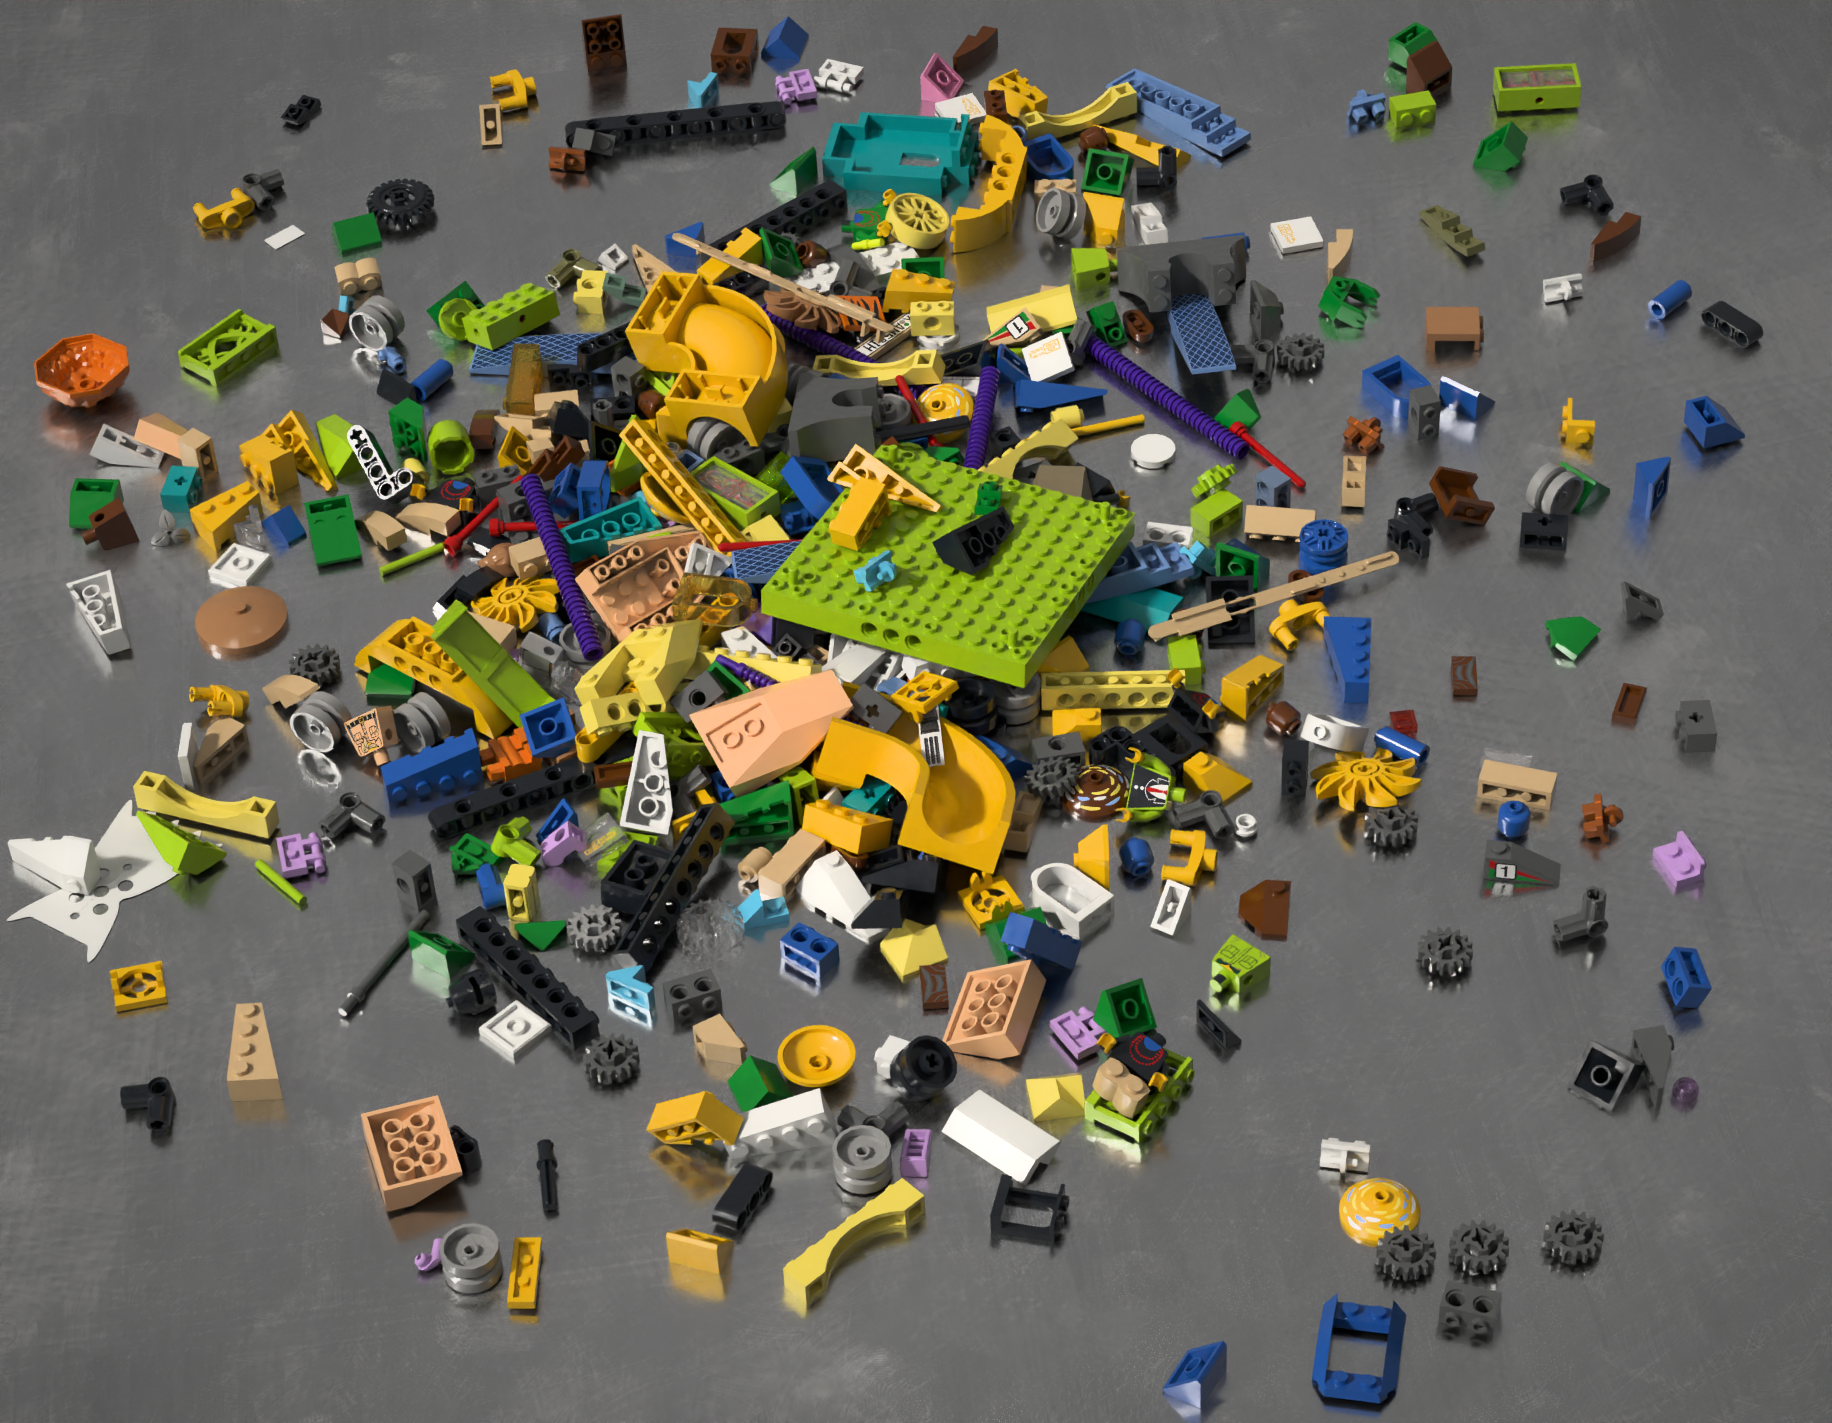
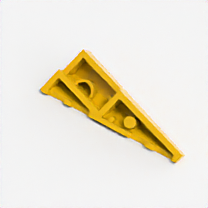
M1103 127L1111 143L1158 166V149L1165 145L1150 142L1138 135ZM1175 148L1177 150L1178 169L1187 163L1192 155Z
M290 410L278 425L271 423L262 433V435L274 440L275 445L282 444L284 450L292 449L296 467L312 477V480L320 483L329 492L338 489L303 413Z
M857 444L854 445L843 463L838 462L827 478L830 482L851 488L854 484L856 485L861 476L886 484L888 498L936 513L944 508Z

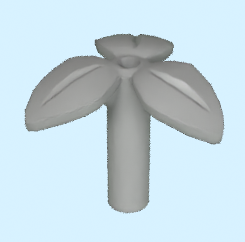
M164 509L159 518V526L164 529V532L155 533L151 543L155 546H165L169 542V537H172L176 543L184 542L190 538V533L184 528L174 530L175 518L168 510Z

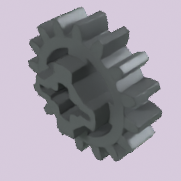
M1293 333V337L1285 336V340H1280L1279 345H1277L1278 360H1282L1281 364H1288L1289 369L1295 367L1298 371L1303 367L1306 370L1309 369V366L1317 367V363H1322V358H1324L1325 354L1324 343H1320V338L1313 339L1312 334L1307 337L1305 333L1298 336L1296 333Z
M316 644L314 648L307 645L305 650L299 648V654H292V660H289L290 675L304 677L314 683L318 682L319 685H323L324 680L330 682L331 676L337 677V671L341 669L339 654H336L334 648L329 650L328 645H325L323 648H320L319 644Z
M1050 757L1047 762L1040 760L1039 765H1032L1033 770H1028V776L1025 777L1029 793H1033L1035 798L1041 795L1043 800L1047 796L1054 799L1057 794L1062 797L1065 791L1071 792V786H1077L1076 780L1079 779L1075 763H1071L1069 758L1063 761L1062 757H1059L1057 760Z
M1397 801V805L1374 808L1370 806L1369 812L1365 813L1364 830H1367V836H1374V842L1382 840L1384 846L1388 842H1392L1393 846H1396L1398 841L1406 844V838L1412 840L1414 833H1417L1418 816L1415 815L1414 809L1408 810V804L1400 806L1399 801Z
M1437 927V932L1434 933L1428 930L1427 936H1421L1420 942L1417 944L1418 960L1422 961L1423 968L1430 966L1431 973L1435 970H1439L1440 975H1443L1444 971H1448L1450 975H1453L1454 970L1463 972V966L1469 967L1470 960L1473 959V943L1468 942L1467 935L1460 936V930L1451 932V928L1447 927L1446 931H1442L1440 927Z
M614 1033L610 1034V1038L600 1035V1041L593 1039L591 1040L592 1046L585 1047L586 1053L583 1054L585 1071L590 1072L591 1078L598 1076L599 1082L608 1079L609 1084H611L615 1078L622 1082V1076L631 1077V1070L637 1071L638 1069L637 1063H640L637 1044L633 1045V1039L631 1038L625 1041L623 1034L618 1038H615Z
M1571 1210V1215L1561 1211L1560 1218L1552 1215L1551 1222H1546L1543 1241H1546L1545 1248L1546 1250L1552 1249L1553 1257L1561 1255V1262H1565L1568 1258L1571 1259L1572 1264H1576L1577 1259L1587 1263V1256L1595 1259L1596 1253L1602 1250L1604 1233L1601 1232L1602 1225L1595 1224L1596 1218L1594 1216L1587 1219L1586 1212L1584 1211L1580 1215H1576L1575 1210Z
M1471 1220L1470 1226L1462 1223L1460 1230H1453V1237H1450L1449 1244L1450 1257H1455L1454 1263L1456 1265L1463 1263L1464 1271L1470 1267L1473 1268V1274H1477L1478 1269H1482L1484 1274H1488V1268L1497 1271L1499 1264L1505 1265L1506 1257L1509 1256V1238L1504 1237L1503 1229L1496 1231V1224L1494 1223L1486 1226L1485 1220H1482L1480 1225H1476V1222Z
M1405 1225L1402 1231L1396 1226L1393 1228V1233L1385 1231L1384 1238H1379L1378 1246H1376L1378 1266L1384 1265V1273L1392 1271L1393 1278L1395 1279L1399 1275H1403L1404 1281H1407L1410 1275L1415 1280L1419 1278V1273L1427 1275L1428 1268L1434 1267V1260L1436 1258L1434 1241L1428 1240V1233L1418 1234L1419 1228L1417 1227L1413 1231H1409L1408 1225Z

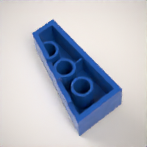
M1324 616L1323 638L1328 647L1329 657H1331L1334 673H1336L1343 701L1344 703L1368 704L1371 618Z
M473 729L465 730V734L454 738V736L444 739L445 743L431 748V746L425 747L419 754L413 757L409 754L381 766L383 783L389 803L484 781L479 749Z
M1012 912L1009 913L1001 942L1008 946L1007 950L1014 952L1013 954L1020 956L1022 959H1032L1039 966H1041L1042 962L1073 971L1082 945V941L1073 939L1072 936L1062 935L1061 931L1051 928L1038 920Z

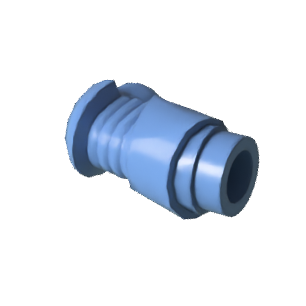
M384 347V350L378 351V359L380 361H387L388 365L396 373L405 371L406 360L398 354L396 348Z

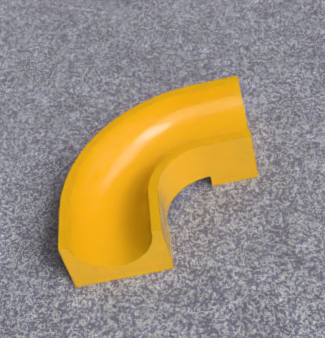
M661 271L625 330L638 363L644 365L645 370L680 373L664 399L680 439L688 438L690 429L700 417H713L734 426L745 436L750 446L758 447L783 403L788 384L786 358L769 317L758 304L745 295L724 287L703 284L699 274Z
M844 681L842 687L851 700L861 686ZM878 692L885 699L892 703L890 695ZM893 704L901 711H903L902 706ZM877 705L875 707H868L870 711L869 717L873 715L878 717L880 713L877 711ZM904 713L888 734L867 728L870 724L864 719H861L860 722L858 721L859 724H854L832 717L815 770L816 772L860 786L863 785L866 774L887 782L904 796L908 806L897 844L984 872L994 873L1010 826L1016 792L1009 772L989 748L958 725L939 716L945 765L929 767L921 752L919 726L915 720L910 722ZM849 714L846 715V716H847V719H848V718H852L853 722H854V721H857V720H856L855 718H853L851 715H849Z

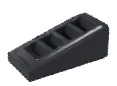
M896 845L868 854L867 865L869 864V867L856 871L858 879L908 862L903 846Z

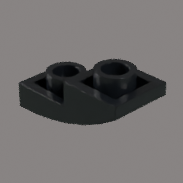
M302 95L296 105L290 104L281 116V120L295 125L306 122L322 105L320 99Z
M572 364L547 365L550 387L571 385L572 390L593 388L592 371H580L577 365Z
M1388 520V531L1386 534L1391 543H1394L1400 550L1409 547L1410 551L1415 553L1421 560L1429 557L1430 539L1425 534L1399 520Z
M480 527L467 541L469 546L484 556L488 554L491 548L500 543H511L510 538L502 534L498 537H490L489 529Z
M485 566L463 579L456 586V590L459 594L475 602L486 591L491 593V588L505 577Z
M787 633L771 650L777 657L791 656L792 661L807 658L813 659L814 664H822Z

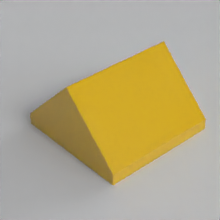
M513 426L509 428L498 454L499 468L517 464L521 475L524 476L533 465L526 445V441L530 440Z
M687 1228L670 1231L666 1235L669 1262L720 1275L735 1240Z

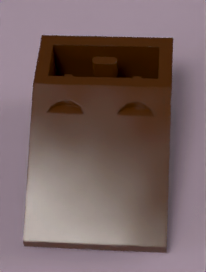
M621 14L582 20L583 51L588 72L627 66Z

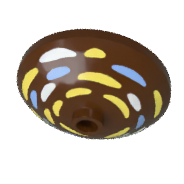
M1100 764L1086 765L1077 768L1079 779L1076 780L1077 786H1071L1072 791H1065L1064 796L1061 797L1059 795L1062 805L1073 815L1089 820L1107 819L1122 812L1115 811L1117 808H1126L1131 782L1124 773L1113 767Z

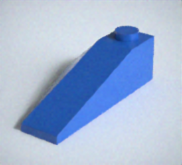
M1023 379L1013 383L1014 408H1021L1020 412L1034 413V410L1101 397L1108 392L1107 389Z
M984 735L974 736L998 757L1009 772L1013 782L1025 776L1028 770H1033L1032 765L1034 763L1021 752Z

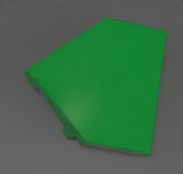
M1582 616L1560 618L1545 622L1546 630H1549L1552 642L1550 648H1558L1573 661L1601 631L1599 627Z
M383 664L368 674L365 695L366 697L410 699L414 694L416 679L387 664Z
M468 833L455 846L449 847L453 874H476L481 865L490 863L498 867L506 858L496 855L492 852L491 845Z

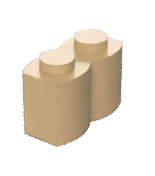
M364 258L356 263L347 262L335 267L336 278L342 295L354 294L361 290H374L382 286L376 258Z
M1111 1057L1098 1068L1092 1085L1098 1095L1105 1100L1111 1101L1118 1112L1131 1119L1144 1108L1150 1092L1149 1087L1143 1080L1130 1074L1123 1063Z

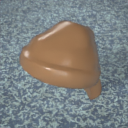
M500 543L494 546L487 556L479 560L477 564L481 568L487 566L505 578L516 576L517 574L511 565L508 548L515 544Z

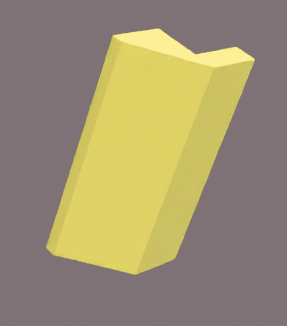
M1070 284L986 307L991 333L1025 307L1042 328V333L1073 325L1078 320Z

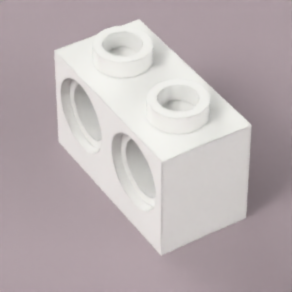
M1148 522L1143 537V545L1155 542L1157 547L1160 548L1178 542L1181 548L1185 546L1190 549L1193 545V527Z

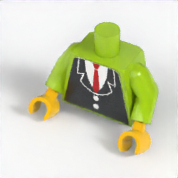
M1134 747L1128 748L1135 751V757L1133 759L1125 757V759L1134 763L1127 806L1126 808H1117L1115 810L1122 811L1124 818L1115 819L1116 822L1122 823L1129 820L1130 822L1147 823L1161 817L1164 811H1170L1172 801L1185 803L1187 789L1175 787L1176 777L1171 776V770L1158 757L1141 753L1140 750Z

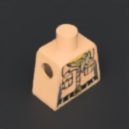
M391 706L375 708L343 723L359 756L374 755L377 766L391 762L387 749L398 744Z

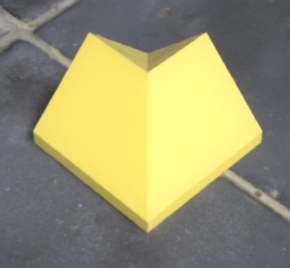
M905 919L902 928H892L880 943L881 949L902 979L920 973L919 966L948 962V956L936 924L922 925Z
M1070 1073L1026 1079L1034 1122L1085 1115V1097L1081 1074Z

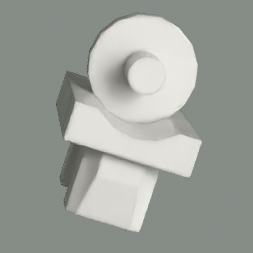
M1579 273L1543 280L1544 301L1570 300L1573 297L1583 296L1582 275Z
M1329 1137L1328 1140L1322 1139L1320 1167L1340 1169V1173H1346V1170L1368 1172L1370 1145L1365 1141L1356 1140L1351 1143L1342 1142L1339 1138Z

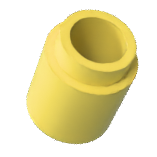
M1077 405L1056 408L1055 411L1050 413L1053 423L1062 419L1070 429L1081 427V422H1084L1083 410L1078 409Z
M409 458L402 463L401 468H408L421 476L422 485L426 486L429 483L430 476L419 460ZM411 476L406 479L407 483L410 481Z

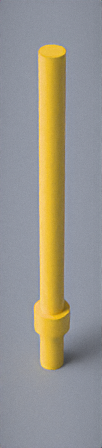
M1141 414L1073 428L1071 430L1078 437L1145 423V418Z

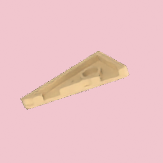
M637 244L632 245V254L647 293H649L661 271L677 272Z

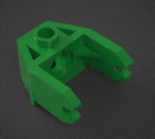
M1333 276L1325 288L1318 307L1333 322L1337 318L1353 327L1362 328L1365 324L1363 321L1367 319L1366 314L1362 310L1346 303V300L1350 296L1368 306H1375L1378 302L1376 299H1379L1380 294L1375 288L1356 279Z

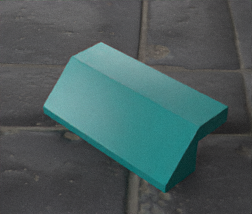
M1149 588L1086 603L1080 612L1116 623L1127 619H1136L1145 626L1146 632H1148L1152 625L1171 620V614L1181 609L1185 598L1155 588Z

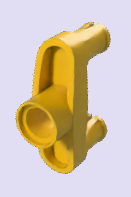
M516 69L489 77L492 89L510 85L514 90L515 96L498 99L502 112L516 108H528L527 96L537 94L533 77L523 79Z
M235 188L231 191L232 201L210 210L203 203L199 202L194 205L193 210L198 216L201 225L206 229L222 226L235 229L241 225L243 218L254 210V201L245 195L240 188Z
M1294 599L1287 600L1280 606V616L1271 623L1269 632L1275 639H1279L1288 651H1293L1299 646V640L1292 632L1313 623H1318L1324 629V616H1330L1329 610L1322 602L1299 605Z
M224 685L190 687L189 690L193 692L189 693L191 702L209 701L208 706H212L207 708L209 716L228 715L230 718H241L242 713L246 712L249 707V695L245 690L235 691Z
M1171 830L1170 845L1192 847L1188 866L1174 867L1163 864L1161 881L1170 879L1183 883L1185 886L1194 887L1199 881L1203 870L1216 871L1218 850L1205 848V831Z

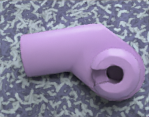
M441 1238L433 1241L432 1251L429 1255L421 1253V1255L418 1254L415 1257V1265L418 1266L419 1270L429 1271L442 1263L440 1258Z

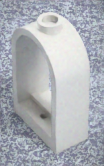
M1307 713L1300 737L1336 750L1362 751L1369 728L1326 713Z
M1047 864L1037 868L1031 875L1034 906L1041 907L1044 915L1078 939L1115 913L1114 895L1068 864ZM1052 884H1064L1083 895L1091 903L1074 914L1044 893L1042 889Z

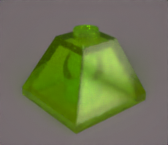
M782 451L755 477V479L779 492L780 505L794 492L780 473L790 460Z

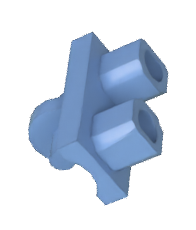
M1364 89L1358 90L1357 97L1352 98V101H1350V108L1346 114L1348 118L1354 117L1358 124L1365 122L1368 119V113L1371 112L1376 119L1382 118L1386 112L1384 105L1386 97L1384 93L1372 95V93L1366 94Z

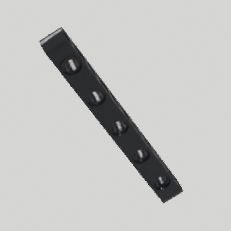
M773 101L594 118L569 122L565 126V138L567 145L572 148L576 128L594 130L616 136L615 145L751 132L784 126L786 123L785 107L781 102Z
M633 736L613 743L594 762H581L577 756L459 798L433 809L428 815V821L438 838L447 839L595 787L594 766L614 764L634 756L638 737Z

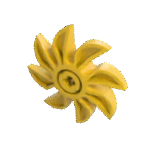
M545 573L524 580L517 578L512 586H509V580L506 577L491 588L493 597L478 598L475 602L471 601V606L475 614L508 623L515 627L517 624H520V629L524 633L538 623L537 613L557 612L559 605L554 595L560 591L555 579H539Z
M1377 747L1373 758H1366L1365 753L1360 751L1335 753L1337 761L1322 764L1310 773L1312 779L1320 780L1316 786V797L1318 800L1339 796V805L1350 811H1354L1356 803L1361 799H1366V805L1372 807L1397 805L1395 797L1407 795L1422 785V779L1412 778L1416 770L1414 758L1393 762L1392 752Z

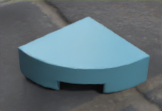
M340 295L339 311L349 313V307L352 308L354 306V297Z

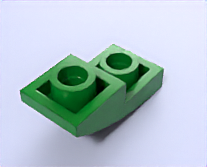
M985 481L983 484H979L974 515H986L1000 508L1003 485H997V482Z

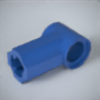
M490 863L481 865L479 870L476 871V876L481 888L485 909L490 910L507 905L504 885L497 867Z

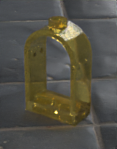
M684 572L672 602L674 621L702 619L705 625L734 627L745 623L751 618L753 612H757L758 599L752 598L751 587L743 580ZM694 594L739 599L742 602L733 606H718L693 603L691 600Z

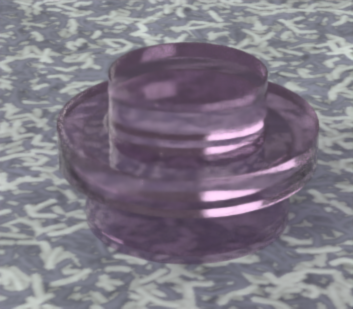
M1682 1077L1674 1083L1672 1094L1679 1101L1691 1102L1697 1099L1699 1087L1692 1078Z

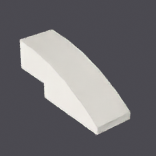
M1152 203L1131 206L1137 228L1146 245L1168 243V231L1162 223V215Z

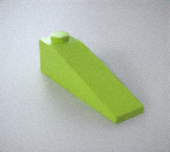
M336 414L315 422L324 458L332 475L337 480L363 469L347 438V433L353 426ZM373 452L369 454L368 459L372 457Z
M137 811L136 816L164 861L173 867L172 871L184 876L187 875V872L198 875L226 857L227 852L211 842L205 841L204 843L196 838L197 835L179 829V826L157 815Z

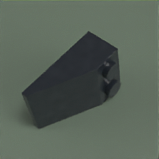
M988 339L940 355L946 365L943 377H980L981 370L984 367L993 366L997 368V354ZM923 384V385H926L927 387H932V386L937 385V384Z
M1253 575L1207 576L1205 583L1206 603L1224 598L1226 603L1238 597L1254 594ZM1250 598L1228 605L1226 610L1229 613L1252 607L1254 606V599ZM1254 610L1231 616V621L1208 627V645L1255 644Z
M633 840L602 879L601 904L615 910L636 915L673 851Z
M922 855V859H914L864 876L861 882L931 893L945 892L949 862L942 861V858L934 855Z

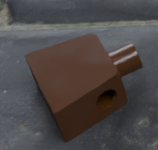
M120 497L90 514L88 518L93 528L81 533L86 545L99 540L105 551L140 541Z

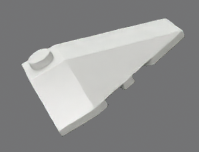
M63 836L60 840L45 837L43 841H36L33 838L12 839L8 841L13 861L66 891L89 895L102 875L92 840L74 836Z
M837 850L815 860L795 888L796 892L809 907L814 910L816 908L826 913V917L831 920H839L846 925L847 929L867 941L890 931V928L851 929L854 916L871 897L850 865Z

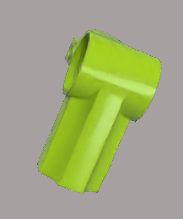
M524 816L521 818L515 817L508 824L501 825L491 844L493 853L500 857H510L521 865L534 867L542 854L540 850L524 840L533 829L530 826V820Z

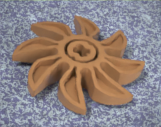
M781 287L780 292L764 291L763 297L768 303L766 310L782 319L795 322L794 326L811 330L820 327L831 334L838 333L840 326L843 327L838 311L812 303ZM816 291L823 296H825L826 294L820 291Z

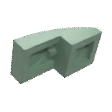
M606 273L602 287L605 292L627 304L637 307L641 306L645 298L646 288L626 284L627 277Z

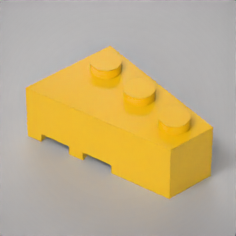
M1017 69L989 81L988 91L1004 90L1007 113L1011 116L1018 118V116L1034 111L1047 114L1048 97L1036 86H1030L1028 84L1029 80L1026 77L1021 78Z
M746 227L741 231L742 235L734 242L730 240L726 244L727 248L723 252L748 263L763 265L762 238ZM711 257L697 269V274L701 275L703 284L713 285L744 270Z
M893 268L886 288L882 311L889 312V309H902V313H909L911 302L952 301L956 282L945 278L930 277L926 274L908 272L905 269Z
M262 434L239 445L241 453L239 455L240 462L244 467H248L255 478H259L263 482L266 489H270L278 495L299 484L292 449L284 450L282 444L275 445L274 440Z
M860 476L856 485L854 484L851 487L847 500L841 504L837 517L830 522L829 533L831 534L833 544L858 551L871 537L872 533L870 531L874 527L879 528L882 525L880 520L883 516L889 517L891 515L886 484Z
M248 481L189 509L194 530L216 552L221 549V544L227 539L232 540L235 537L236 531L241 527L246 528L263 513L259 491Z
M1259 654L1222 678L1220 702L1221 706L1226 708L1227 716L1246 724L1284 683V664Z
M818 799L814 803L805 805L802 829L825 839L827 843L855 854H862L889 848L893 819L831 804L828 800Z
M702 1091L657 1103L646 1131L665 1144L692 1145L694 1140H705L704 1143L706 1145H713L714 1141L717 1140L725 1141L726 1145H734L744 1118L716 1099L713 1093Z

